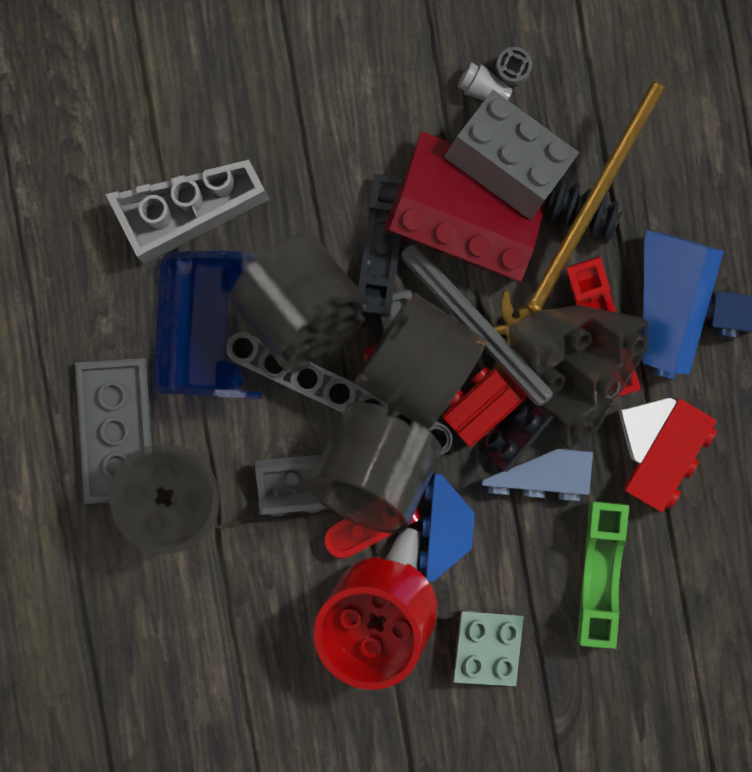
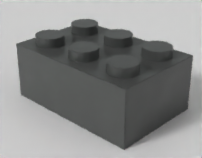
M492 90L458 134L444 158L531 220L580 152L499 93Z

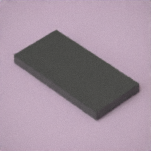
M147 359L75 363L84 504L155 500Z

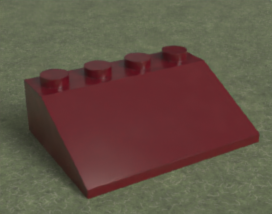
M420 131L383 231L509 281L521 282L535 247L547 198L532 219H528L444 158L452 145L451 142Z

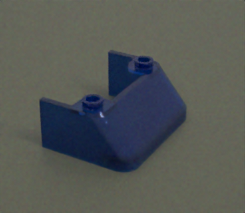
M211 250L172 251L163 257L160 265L153 374L154 385L158 392L229 398H262V392L240 391L243 380L240 369L233 362H225L229 292L241 290L249 277L248 263H270V255Z

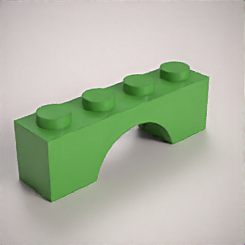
M589 501L577 642L580 646L616 649L619 579L622 554L627 535L629 505Z

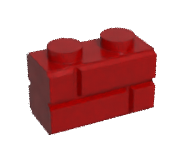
M499 365L492 371L486 366L471 380L475 386L470 391L464 394L460 389L445 403L449 409L442 415L443 418L470 447L477 443L527 397Z

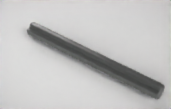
M410 245L401 254V259L535 405L542 406L547 403L553 395L549 387L418 246Z

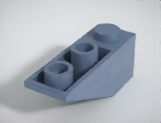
M553 449L512 466L508 472L502 470L481 479V485L489 486L488 493L509 495L510 488L524 489L523 496L545 498V491L559 492V499L580 501L581 494L589 495L593 452Z

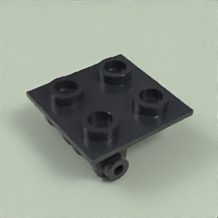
M525 398L522 403L508 414V418L500 428L488 435L485 445L480 452L492 460L500 469L508 472L554 417Z

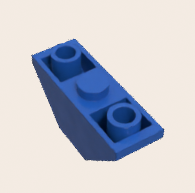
M434 473L433 481L426 480L425 501L431 502V515L423 517L422 537H429L428 552L421 551L419 571L426 573V579L434 582L472 549L475 515L443 475Z

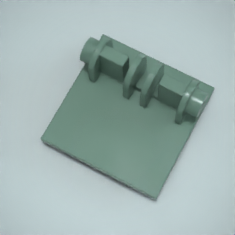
M462 609L457 619L459 620L458 635L455 637L457 644L456 648H454L456 653L454 669H452V682L516 686L524 616L481 613Z

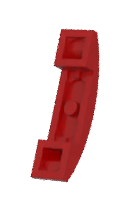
M598 256L566 267L578 315L606 399L611 400L641 390L632 357L628 352L610 294L611 289L601 257Z

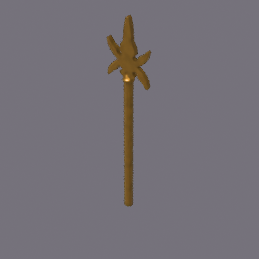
M654 80L650 84L534 294L526 302V307L517 309L519 315L515 318L512 317L514 309L510 303L509 292L507 290L503 291L500 308L506 324L497 325L493 328L499 335H506L505 341L520 357L524 354L522 347L525 345L529 346L527 354L531 361V368L535 373H537L540 364V352L535 339L553 334L565 323V319L561 317L552 322L543 323L539 329H536L535 324L541 323L538 313L542 312L546 299L665 89V86ZM496 361L494 362L491 371L499 365Z

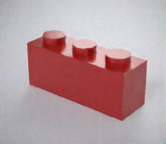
M675 399L677 401L648 452L642 462L637 463L622 489L662 513L666 507L671 509L681 494L677 487L683 477L687 479L691 477L699 463V460L695 459L700 448L702 446L708 448L717 433V430L713 428L717 420L682 399Z

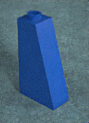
M646 230L644 237L643 364L655 367L654 373L657 375L675 379L676 374H690L724 251L666 233Z

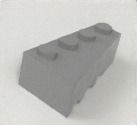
M249 160L204 170L203 173L186 177L183 175L171 178L170 181L153 185L135 187L136 189L120 193L117 191L106 194L136 256L143 264L270 200Z

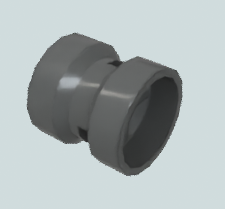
M509 47L503 50L496 62V76L510 87L523 84L531 72V57L527 51L520 47Z

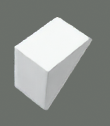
M665 398L618 411L630 458L637 463L642 462L677 401L672 398Z

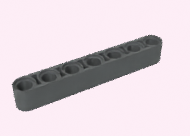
M240 332L234 334L228 340L227 354L235 363L426 453L442 455L452 445V434L443 424L254 335ZM240 339H249L253 344L252 354L244 359L238 358L234 353L235 343ZM272 354H281L285 359V368L278 374L270 373L266 368L267 358ZM304 369H313L318 376L317 384L311 389L302 388L298 383V374ZM336 384H344L350 390V397L344 404H335L330 399V389ZM368 399H376L382 405L381 415L373 420L364 417L361 410L362 404ZM400 414H408L414 420L413 430L405 435L399 434L394 429V420ZM433 429H440L446 435L445 445L437 450L431 449L426 443V436Z

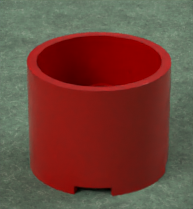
M372 557L351 566L336 584L315 621L314 642L324 666L342 682L360 689H384L401 682L414 669L435 627L438 605L432 586L420 571L408 563L404 565L396 561L381 559V557Z

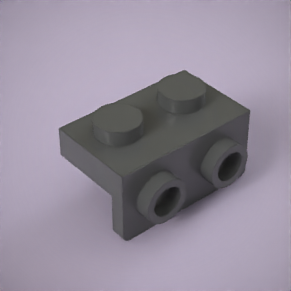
M326 454L255 461L259 514L282 516L287 512L304 511L316 513L322 509L330 508Z

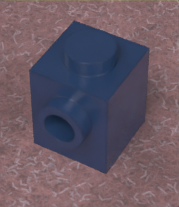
M713 292L705 320H709L708 328L717 329L716 335L738 338V332L752 333V295Z

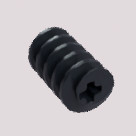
M562 177L556 184L544 213L551 209V221L553 222L561 215H564V227L568 228L574 222L592 189L589 188L582 195H579L580 184L576 182L567 190V178ZM605 195L588 226L591 227L590 238L594 239L602 232L604 233L603 244L607 245L618 225L622 212H618L619 201L614 200L608 207H605Z

